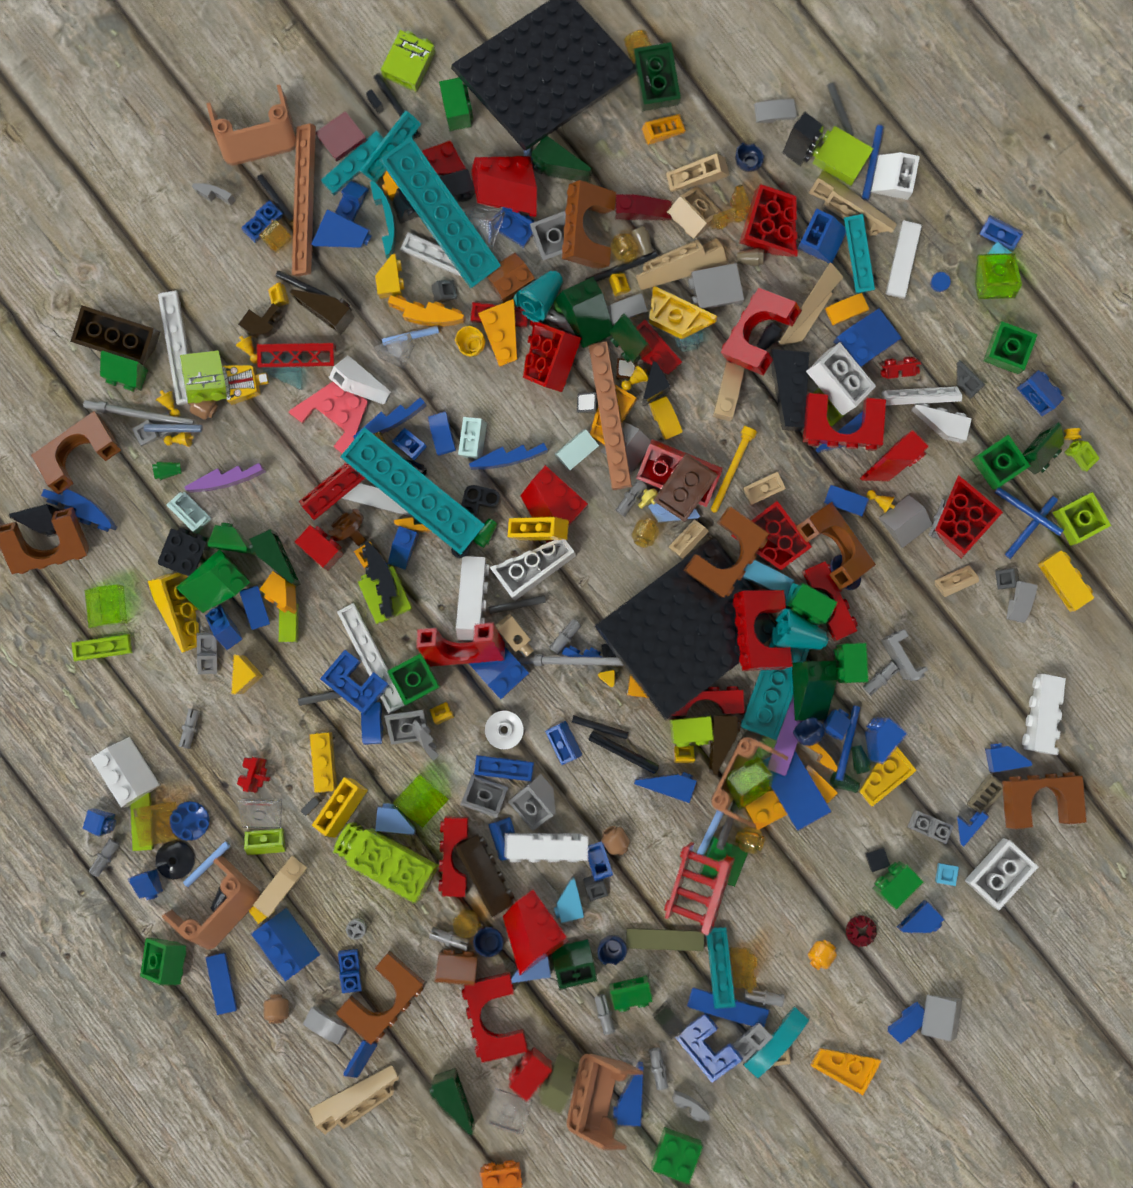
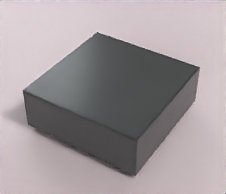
M317 796L313 797L301 809V813L305 816L309 815L322 800Z

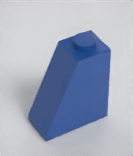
M327 209L311 245L363 248L371 240V230Z

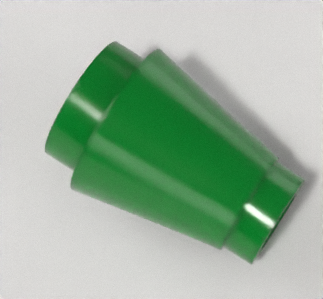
M157 462V464H152L155 479L163 480L182 474L180 462Z
M490 518L483 523L485 526L473 539L477 545L483 548L489 545L498 525Z

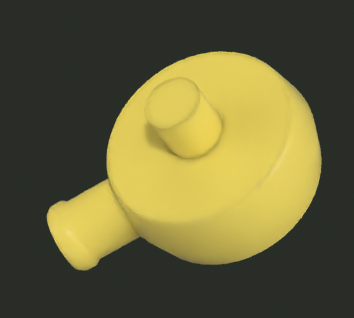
M645 489L643 491L645 494L641 498L642 501L638 504L641 509L645 505L656 504L653 500L658 491L655 489H650L649 491Z

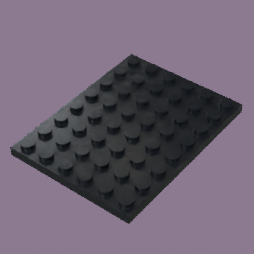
M549 0L451 65V69L524 151L637 75L634 62L577 0Z
M711 540L707 541L594 626L665 721L740 663V647L737 643L738 629L735 624L736 610L733 605L734 594L741 591H749V589L741 579L736 580L732 585L735 587L729 596L725 595L723 598L683 571L694 555L700 556L718 569L731 567ZM759 613L754 621L755 635L762 644L772 638L773 627L776 628L775 623L767 613Z

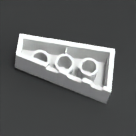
M554 540L537 549L527 551L518 557L491 566L490 569L513 600L516 601L576 557V554L566 540Z
M462 557L456 622L457 640L461 642H473L474 624L485 623V618H482L483 612H486L484 594H487L488 582H485V576H489V564H486L485 557Z
M1037 674V677L1034 678L1032 684L1034 694L1029 700L1031 710L1030 715H1027L1026 718L1027 732L1022 738L1023 749L1058 755V748H1055V742L1060 739V731H1058L1057 724L1062 719L1059 705L1063 703L1066 678L1047 674Z
M505 833L504 857L509 859V862H521V859H529V862H540V860H548V862H560V860H567V862L588 861V837L581 833Z

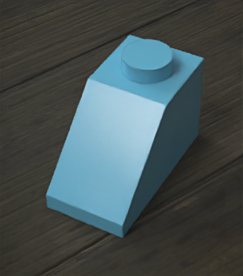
M575 877L569 880L557 900V907H554L556 918H560L561 923L584 918Z

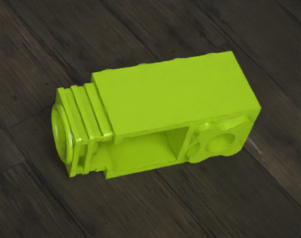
M356 822L348 823L339 835L332 853H338L339 857H345V860L348 861L346 865L413 903L420 901L436 874L439 865L383 833L375 831L374 828L363 829V826H358Z

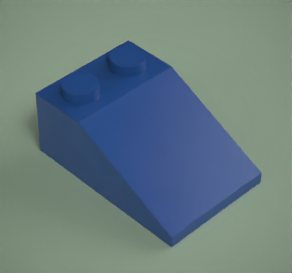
M879 308L837 336L833 342L835 345L840 342L862 368L902 338Z
M506 647L504 661L469 663L500 699L505 697L530 674Z

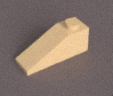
M717 153L666 173L671 192L711 183L730 176L726 158Z
M726 362L712 417L731 422L744 373L743 367Z
M291 856L253 906L269 917L303 876L307 867Z

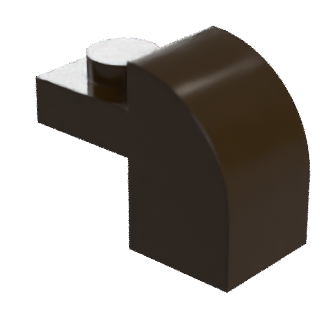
M272 303L261 318L249 309L238 325L255 338H269L277 332L272 325L280 320L282 310Z

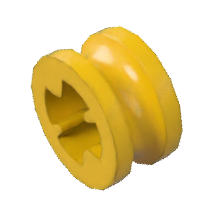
M1081 428L1063 430L1066 434L1064 440L1082 438L1079 435Z

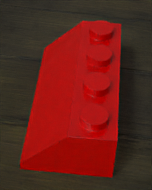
M652 439L636 479L661 489L686 453ZM692 456L718 474L698 503L707 507L723 468Z

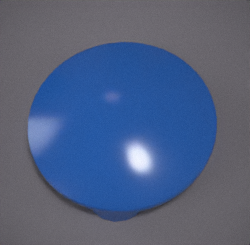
M184 802L178 805L170 816V826L173 833L183 840H196L203 836L209 827L210 819L207 810L196 802Z

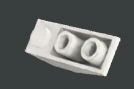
M346 356L337 363L329 376L342 390L383 405L391 393L350 356Z
M925 403L916 404L912 407L911 411L943 439L963 443L967 440L972 418L966 417V414L959 412L955 414L948 413V410L944 408H929V405Z

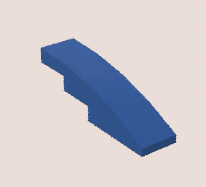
M420 397L407 409L400 404L387 417L381 411L364 427L377 437L410 420L427 405ZM361 430L353 436L354 439L361 432Z
M544 443L529 451H526L524 445L508 453L501 447L469 463L471 470L512 466L534 459L547 453L548 450Z
M692 988L687 1004L689 1008L749 1026H754L759 1022L765 1027L769 1013L767 1008L751 1005L735 999L736 1007L714 1009L713 992Z

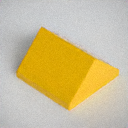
M234 655L231 694H244L263 675L246 656Z

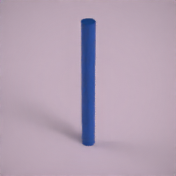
M877 125L872 145L874 149L870 155L862 199L869 200L884 129L882 125Z
M999 487L995 491V494L1058 536L1064 531V529Z
M1052 496L1040 510L1039 514L1045 517L1058 502V499ZM1033 519L1004 555L1011 559L1040 523Z
M853 706L850 716L852 721L846 733L835 778L838 781H843L860 713L859 706Z

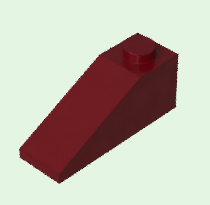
M616 194L615 220H672L671 215L668 213V210L672 207V201L635 194Z

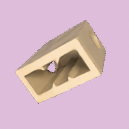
M510 613L495 624L498 631L515 652L519 650L524 657H527L534 651L528 644L530 641L529 637ZM516 635L520 636L518 641L513 639Z

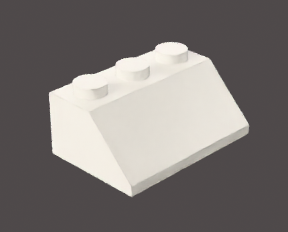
M130 737L105 748L90 758L120 807H129L132 803L160 786Z

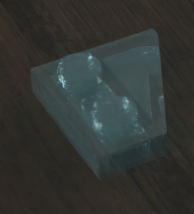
M285 352L279 357L284 363H289L294 358L289 352ZM263 353V363H270L275 358L271 353ZM302 367L263 368V372L269 376L302 390Z

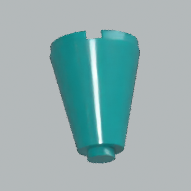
M548 271L519 290L514 295V303L517 308L520 306L525 310L521 313L534 322L543 321L563 285L562 275L557 271Z
M783 609L776 619L779 622L777 628L773 627L772 643L778 647L821 650L827 645L829 638L826 631L792 610Z

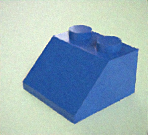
M1040 370L1033 373L1017 387L1018 391L1041 416L1054 410L1064 399L1061 390L1053 386L1049 382V377L1044 372H1040Z

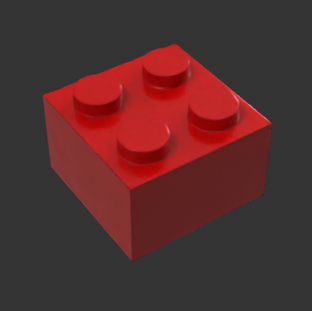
M309 525L295 540V543L322 568L329 571L344 555L340 551L342 547L332 538L328 540L326 538L328 534L318 526L314 528Z
M535 1047L531 1051L528 1049V1052L523 1054L521 1064L519 1066L515 1065L512 1068L508 1078L509 1088L526 1102H528L552 1071V1061Z

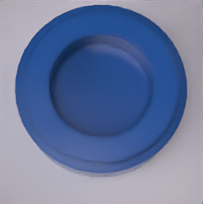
M944 272L936 273L930 280L931 288L936 292H944L951 283L950 277Z

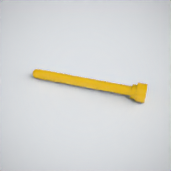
M743 426L742 440L711 506V511L714 513L718 511L748 443L756 437L757 431L750 427Z

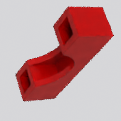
M824 561L802 571V574L809 587L825 592L830 599L837 602L831 618L826 623L833 641H837L857 632L856 627H858V623L855 617H851L848 611L850 606L847 600L842 598L840 594L842 590L839 589L829 575L832 573L830 564Z
M738 686L727 687V691H719V687H708V691H703L673 716H686L691 705L702 699L715 702L721 708L723 714L744 713L743 690H738Z
M445 816L444 821L440 822V833H444L443 841L440 840V852H443V860L439 861V872H443L442 880H439V891H442V897H466L467 875L461 873L455 867L452 860V852L459 841L468 837L469 817Z

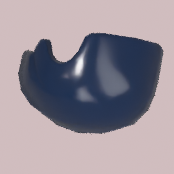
M743 142L737 147L735 161L741 170L753 172L760 169L763 165L764 154L754 143L746 145Z
M809 718L800 722L795 727L793 733L800 744L812 746L822 740L825 728L816 718Z
M482 928L474 936L473 945L476 952L481 956H496L503 948L504 939L501 932L495 928Z
M609 935L603 938L597 948L598 959L604 965H617L627 955L625 941L616 935Z

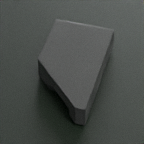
M959 360L956 363L957 387L971 399L985 384Z

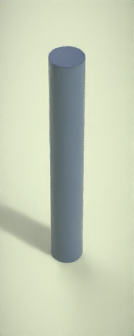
M144 424V431L202 432L203 426Z

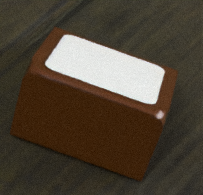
M617 358V379L629 380L636 364H633L631 361L627 363L623 358Z

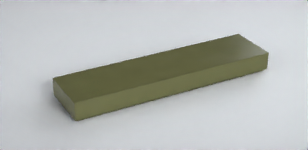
M626 928V945L628 949L704 951V934L697 930Z

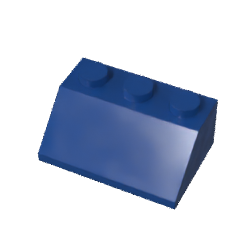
M872 718L866 726L868 729L865 731L868 759L871 762L883 764L906 736L907 732L890 718Z
M287 907L251 933L285 982L321 955Z

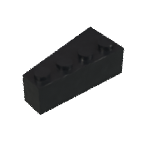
M804 112L792 127L782 153L799 166L804 161L807 163L817 148V144L823 138L824 125L807 112Z
M468 169L440 176V179L456 202H465L473 197L475 189ZM398 188L392 204L399 223L402 224L419 217V215Z
M771 349L769 352L773 359L771 371L774 378L782 430L801 432L804 429L808 373L806 371L809 369L810 352Z

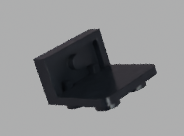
M181 527L178 530L171 528L158 559V564L175 572L190 576L198 568L204 550H210L207 542L208 538L199 534L196 537L189 535L190 531Z

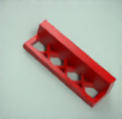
M257 344V367L335 366L334 352H336V344ZM330 352V362H321L317 358L320 353ZM271 353L275 357L270 363H262V354ZM283 353H290L294 357L289 363H284L279 359ZM302 353H310L313 356L308 363H303L298 358Z
M345 462L304 496L299 503L310 517L316 520L363 481L365 477Z

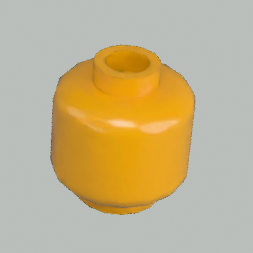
M824 939L816 941L808 952V958L811 960L810 965L817 970H820V968L828 969L837 957L836 947Z

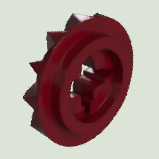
M855 916L846 926V936L855 946H868L874 942L877 935V926L867 916ZM856 926L860 928L866 927L865 932L868 936L866 937L862 934L858 936L859 931Z

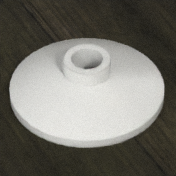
M499 711L491 715L487 720L485 735L489 743L494 747L510 749L520 742L523 736V724L516 714L510 711ZM503 726L508 728V732L505 734L501 732V727Z

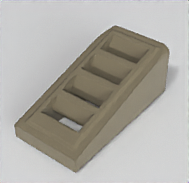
M990 772L967 802V805L979 814L982 811L987 812L1003 794L1002 781ZM993 782L998 786V788L996 789L990 784ZM988 788L989 790H991V791L993 792V794L990 795V794H989L987 791H985V790ZM983 794V795H984L985 797H987L989 800H988V801H985V800H984L983 798H981L980 796ZM975 801L981 802L984 805L983 808L977 805Z

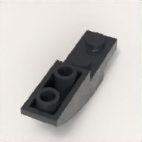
M364 542L365 547L362 548L363 557L368 561V566L365 567L366 576L372 582L379 581V584H376L378 596H381L382 603L379 604L380 613L386 619L394 618L391 598L399 597L394 577L378 550L371 543Z

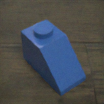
M401 526L398 527L392 543L388 564L406 570L419 537L417 532Z
M840 708L838 711L832 709L822 724L825 732L834 739L842 740L852 721L848 718L849 714Z
M1002 743L990 744L991 748L985 749L989 772L995 773L1032 766L1030 760L1010 746H1003Z
M157 869L128 878L139 899L146 897V900L157 898V894L163 891Z
M923 900L897 928L903 933H931L940 929L942 926L941 922L945 919L927 901Z

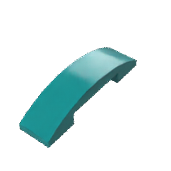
M371 181L370 184L376 206L383 204L389 235L382 236V241L388 260L391 254L394 253L396 244L395 220L385 194L374 181Z
M794 1006L784 1017L782 1024L772 1034L773 1038L760 1051H756L744 1062L743 1066L756 1078L762 1076L797 1039L809 1022V1019Z

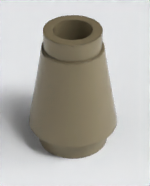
M645 226L631 231V238L642 256L652 253L649 231L646 230Z
M754 248L737 252V264L757 267L764 265V249Z

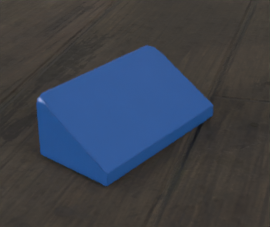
M989 215L979 234L994 242H999L1007 249L1014 251L1023 232Z
M566 721L545 731L561 766L582 756L581 750Z
M510 817L488 824L500 861L507 860L504 857L505 833H515Z
M363 1039L345 1069L344 1076L359 1077L377 1047L376 1042L369 1044Z

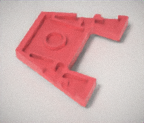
M331 382L292 408L288 413L303 424L313 410L317 409L345 431L333 446L343 454L354 440L353 436L361 425L368 401L361 396L342 390L337 384Z

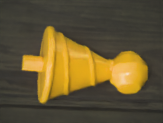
M240 336L241 341L236 344V347L246 352L250 356L251 363L256 364L257 354H254L252 336H248L245 339L243 336Z
M636 366L629 381L622 382V388L630 390L631 384L647 382V370Z
M161 390V396L156 401L164 405L168 410H171L170 416L179 417L180 411L174 407L173 391L164 393Z
M181 432L175 435V437L167 435L163 441L164 444L169 446L172 443H178L191 447L194 436L190 432Z
M869 490L866 494L869 500L875 499L884 513L887 512L889 507L892 509L895 507L892 504L894 496H878L874 490Z

